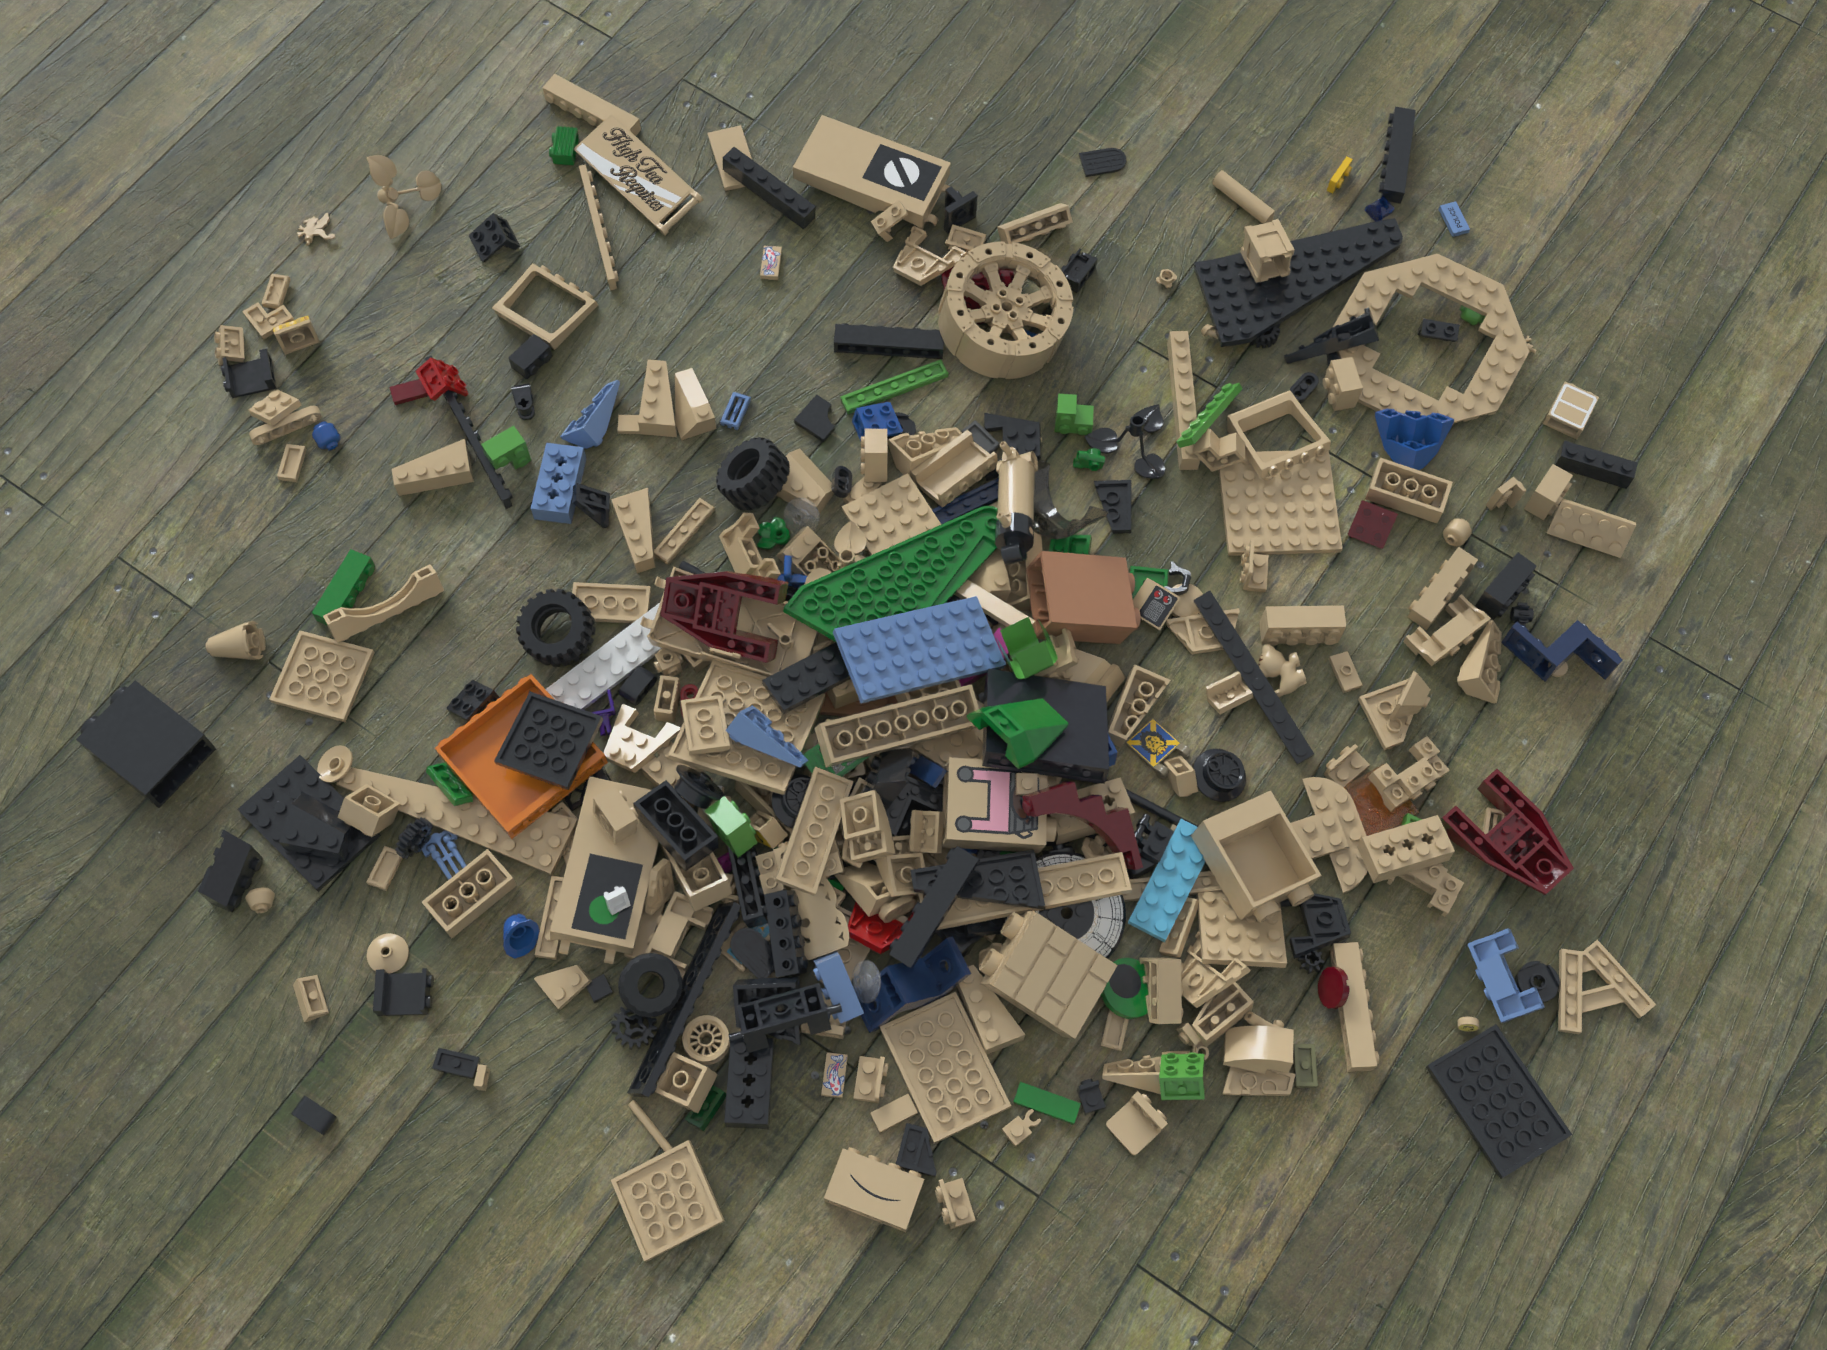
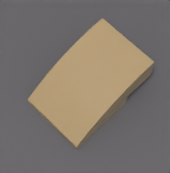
M876 790L840 799L844 839L849 840L851 861L861 863L895 854L888 817Z
M910 835L892 836L895 854L875 859L882 880L892 897L919 895L914 892L910 870L925 868L923 853L910 852Z
M1273 1026L1229 1028L1225 1032L1223 1065L1263 1074L1266 1073L1267 1069L1289 1073L1293 1065L1294 1030Z

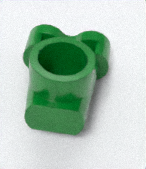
M1091 448L1087 451L1078 450L1076 458L1073 460V468H1089L1091 471H1097L1102 469L1105 457L1101 456V451L1096 448Z

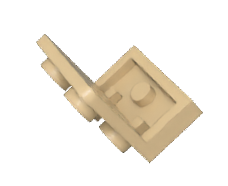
M1138 1091L1106 1123L1109 1131L1131 1155H1137L1168 1124L1166 1116L1160 1110L1156 1111L1150 1105L1152 1104L1151 1100L1145 1094L1141 1095Z

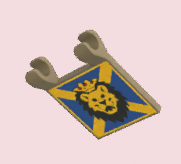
M1154 718L1149 720L1125 742L1162 780L1168 776L1169 770L1160 763L1175 750L1184 759H1187L1191 752L1188 746L1177 740Z

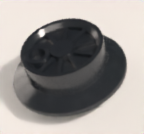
M1209 749L1197 757L1193 769L1195 770L1197 787L1203 795L1217 802H1228L1234 800L1242 793L1246 784V773L1241 760L1235 754L1223 749Z
M678 765L676 767L680 777L675 783L674 788L684 799L693 805L707 809L714 800L718 801L725 796L723 791L711 781V777L706 773L698 772L685 765Z
M793 775L785 795L775 792L772 794L773 811L779 821L789 828L793 829L811 778L809 776Z

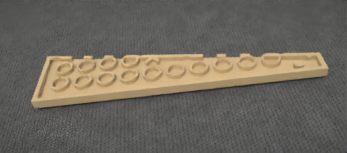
M353 767L336 783L338 786L352 792L368 784L401 803L398 809L399 812L416 819H420V817L426 818L435 827L549 875H553L578 823L577 818L546 812L511 839L474 795L473 802L454 806L439 787Z

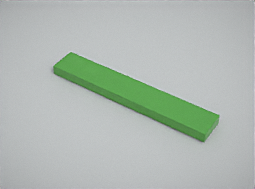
M940 359L840 397V400L847 414L855 412L856 408L875 405L947 378L948 372Z

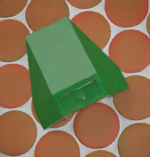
M1043 698L982 707L967 714L966 717L979 730L990 726L1008 744L1005 756L1018 769L1034 762L1069 725Z

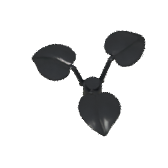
M1159 404L1146 407L1135 413L1130 419L1129 426L1125 427L1119 438H1117L1116 432L1110 428H1099L1085 435V440L1091 448L1099 449L1101 453L1105 454L1116 451V442H1120L1128 431L1134 437L1139 436L1142 458L1135 461L1134 469L1136 473L1141 477L1149 479H1159L1164 476L1165 465L1163 460L1154 453L1145 456L1143 431L1154 433L1163 426V417Z

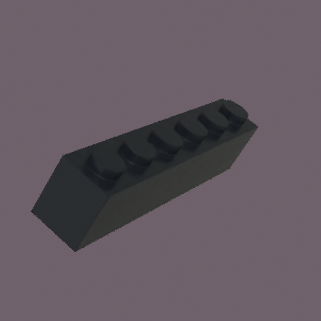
M1395 106L1393 113L1389 114L1388 124H1390V127L1387 128L1386 132L1388 140H1386L1384 151L1387 152L1382 160V165L1385 166L1380 174V178L1383 181L1380 182L1378 192L1381 193L1380 200L1401 204L1405 194L1416 110Z
M733 147L723 157V170L802 229H805L815 219V205L736 147Z
M835 324L834 352L943 359L944 341L940 330L937 329L923 330L920 328H892L863 324Z
M959 846L955 849L951 848L946 856L947 863L944 867H939L934 876L937 879L933 885L929 884L923 893L925 898L921 903L918 902L912 910L913 917L910 921H905L900 930L903 932L900 938H895L889 947L891 949L890 955L910 968H914L980 862L978 858Z

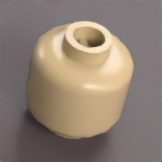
M1464 519L1451 520L1443 530L1445 541L1452 546H1462L1472 534L1470 524Z

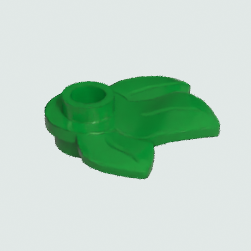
M774 517L771 523L763 522L759 524L760 529L757 532L762 538L757 543L758 548L771 549L776 544L785 545L789 542L790 532L782 518Z

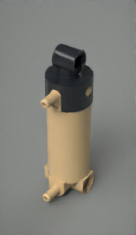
M1003 441L1000 443V447L1003 450L1002 460L996 464L999 483L995 544L1001 551L1004 563L1010 565L1025 561L1027 559V552L1034 544L1035 472L1038 471V461L1033 451L1019 455L1014 447H1009Z

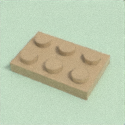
M721 695L681 700L689 755L730 750L728 732L725 731L727 725Z

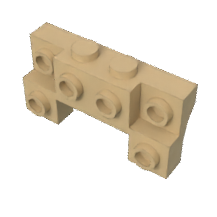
M743 513L732 526L723 530L719 536L735 573L777 579L781 573L774 558H764L762 560L752 537L760 529L754 514Z
M1462 594L1455 602L1449 603L1445 609L1453 619L1433 633L1431 637L1419 626L1413 634L1407 635L1403 641L1415 655L1420 654L1431 666L1442 658H1446L1449 654L1451 656L1455 655L1460 650L1462 644L1468 645L1474 639L1473 635L1488 624L1491 619L1484 611L1472 605Z
M1064 628L1062 629L1063 634L1057 637L1050 635L1058 657L1057 661L1053 666L1035 674V676L1059 679L1060 676L1065 674V670L1078 664L1074 652L1076 646L1071 631ZM1005 662L1006 666L1001 671L1013 672L1008 663Z
M1428 736L1409 749L1418 762L1397 775L1385 763L1369 775V780L1381 794L1384 805L1390 812L1409 799L1416 800L1423 794L1421 791L1432 789L1436 785L1435 782L1450 771L1437 756L1440 750Z
M836 835L823 871V876L826 878L834 874L845 873ZM788 842L779 844L778 848L773 849L771 852L755 856L764 894L786 890L785 885L776 882L775 879Z
M1442 863L1399 876L1433 895L1427 907L1431 908L1434 906L1443 911L1441 915L1444 917L1449 913L1464 884L1461 880L1447 873L1448 869ZM1395 877L1388 879L1387 883L1391 885Z
M675 891L664 915L661 914L657 920L656 926L658 927L655 933H651L648 938L647 944L649 946L645 954L656 953L669 958L677 966L683 979L688 967L686 964L674 960L690 925L706 931L714 914L713 908L706 906L694 912L687 897Z

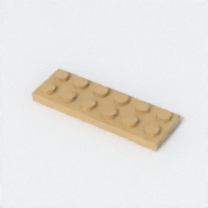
M817 767L813 769L775 879L776 882L813 896L816 894L842 817L840 799L849 796L853 781Z

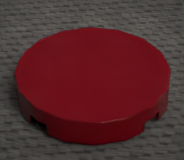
M1327 967L1319 977L1318 995L1322 1004L1328 1009L1342 1007L1349 996L1350 988L1346 982L1348 976L1339 967Z

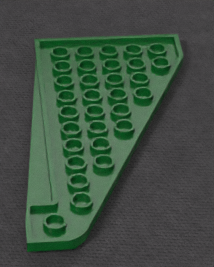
M980 507L807 583L797 590L784 606L783 612L836 642L833 635L835 628L944 604L997 549L995 544L997 507Z

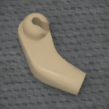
M1252 1011L1247 1012L1244 1016V1019L1251 1026L1284 1028L1282 1021L1274 1020L1272 1024Z

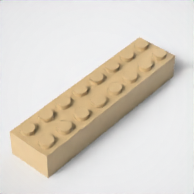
M971 684L823 722L814 729L825 766L830 767L976 728L966 717L967 714L978 710L979 706Z

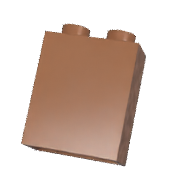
M1041 551L1026 568L1032 617L1036 621L1034 631L1037 639H1046L1039 620L1049 636L1057 637L1063 634L1062 629L1066 628L1071 631L1073 640L1080 642L1121 644L1133 631L1138 629L1141 615L1139 609L1134 607L1132 599L1135 578L1132 573H1128L1126 558Z

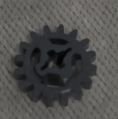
M422 817L419 820L416 819L414 824L409 823L398 837L399 842L396 843V853L403 859H408L409 856L413 857L414 853H419L430 839L429 835L432 833L431 829L433 828L432 823Z
M620 1007L621 1014H614V1018L617 1021H611V1026L616 1027L611 1030L612 1034L616 1035L615 1041L622 1040L621 1047L629 1044L630 1050L633 1049L634 1045L641 1049L642 1043L648 1046V1038L653 1040L655 1038L652 1032H657V1027L654 1026L657 1023V1019L642 1017L637 1014L627 1016L634 1013L629 1009L625 1010L623 1007ZM644 1018H646L648 1021V1028H646V1026L643 1025ZM638 1023V1028L634 1027L632 1030L630 1024L635 1025ZM620 1024L626 1028L624 1035L620 1030Z

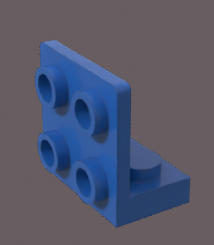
M890 402L859 407L855 410L852 423L860 441L861 436H865V429H887V437L899 435L903 432Z

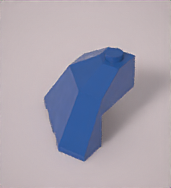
M1384 409L1375 412V419L1384 450L1395 463L1416 470L1423 469L1435 457L1454 423L1453 418L1440 413H1431L1426 416L1420 415V411L1406 410L1405 414L1395 411V409Z

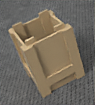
M1279 219L1260 225L1244 227L1245 237L1240 252L1255 282L1268 281L1269 278L1290 275L1289 267L1295 249Z

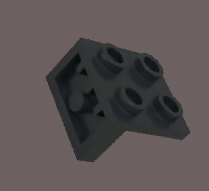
M494 213L469 234V238L482 262H486L502 246L517 250L520 247L508 221Z
M472 680L465 685L457 697L452 699L451 703L447 706V710L465 719L468 723L475 714L481 713L489 703L496 701L500 697L493 689Z

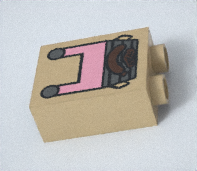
M949 757L944 766L947 772L944 775L942 812H944L942 847L956 848L959 846L964 849L1012 852L1034 849V853H1039L1046 846V842H1054L1056 818L1047 817V814L1037 817L1027 816L1022 806L1023 795H1016V773L1026 772L982 766V759ZM1037 774L1038 790L1056 785L1057 778Z

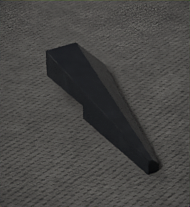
M1370 308L1364 309L1365 313L1357 318L1353 315L1349 318V322L1336 325L1313 338L1314 342L1306 347L1301 345L1298 347V351L1284 355L1287 364L1379 341L1378 331Z

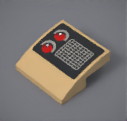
M1147 578L1134 597L1133 605L1139 609L1142 621L1160 631L1181 598Z

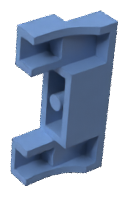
M1507 928L1493 935L1468 943V947L1477 965V969H1475L1480 981L1483 980L1486 986L1484 989L1485 995L1488 1000H1492L1502 1023L1545 1008L1537 988L1533 987L1519 992L1504 954L1517 950L1519 947L1511 929Z

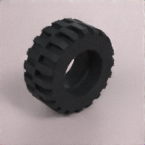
M761 437L751 438L750 441L746 440L740 446L737 445L731 453L729 452L727 458L722 461L721 468H718L717 471L718 476H716L717 488L737 509L744 511L759 509L760 506H765L768 504V501L773 500L776 497L775 495L783 489L782 486L786 484L787 476L790 473L789 461L771 440Z
M547 589L545 594L542 592L536 593L537 597L534 599L530 597L527 600L528 605L526 607L522 606L520 609L522 615L517 616L516 622L520 624L516 627L519 643L530 656L547 666L550 664L553 667H560V664L567 666L571 665V660L577 662L581 659L579 656L582 653L586 654L589 651L587 649L588 644L592 645L594 641L591 635H595L596 628L593 626L595 621L591 611L573 593H566L563 589H557L556 592L553 589ZM564 612L569 614L572 625L568 635L557 643H544L540 636L544 621L555 613Z

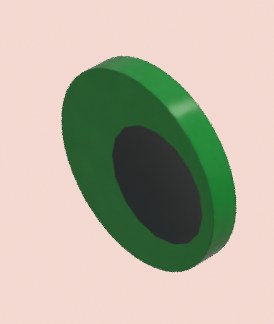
M1121 958L1114 961L1113 963L1118 966L1101 993L1104 1003L1114 1014L1125 1019H1137L1148 1014L1145 996L1149 995L1147 983H1143L1142 978L1146 976L1144 964H1140L1139 960L1133 958Z

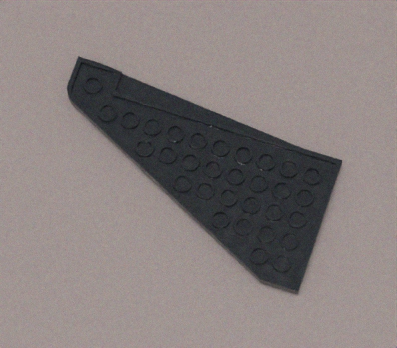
M1396 219L1370 222L1290 241L1295 249L1289 267L1290 275L1269 278L1268 281L1255 282L1241 253L1194 262V270L1220 347L1252 342L1397 251L1401 246L1403 236Z

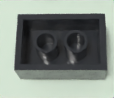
M1518 552L1486 588L1475 607L1484 611L1491 618L1490 620H1494L1497 616L1501 618L1510 604L1512 605L1519 594L1530 584L1529 582L1536 575L1533 571L1537 565Z

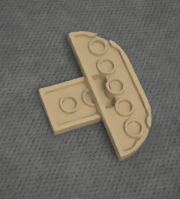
M1321 777L1302 779L1315 815L1292 822L1291 825L1312 860L1329 854L1344 894L1357 887L1368 872L1357 847L1362 837L1366 836L1365 830L1352 797L1341 785Z

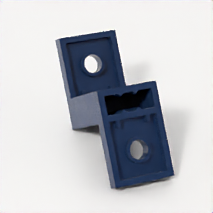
M1579 620L1570 626L1548 648L1544 646L1541 640L1536 639L1530 634L1525 626L1520 625L1518 622L1511 627L1501 642L1544 682L1574 654L1581 658L1604 680L1623 661L1616 651L1610 649L1600 637L1593 634Z
M946 938L923 958H920L914 968H910L904 963L887 966L855 992L864 1012L861 1017L869 1033L878 1030L880 1026L887 1023L899 1012L925 1006L940 999L972 974L954 938ZM946 962L948 963V970L945 968Z

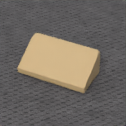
M318 975L296 979L293 987L303 1021L308 1022L327 1015L329 1012Z

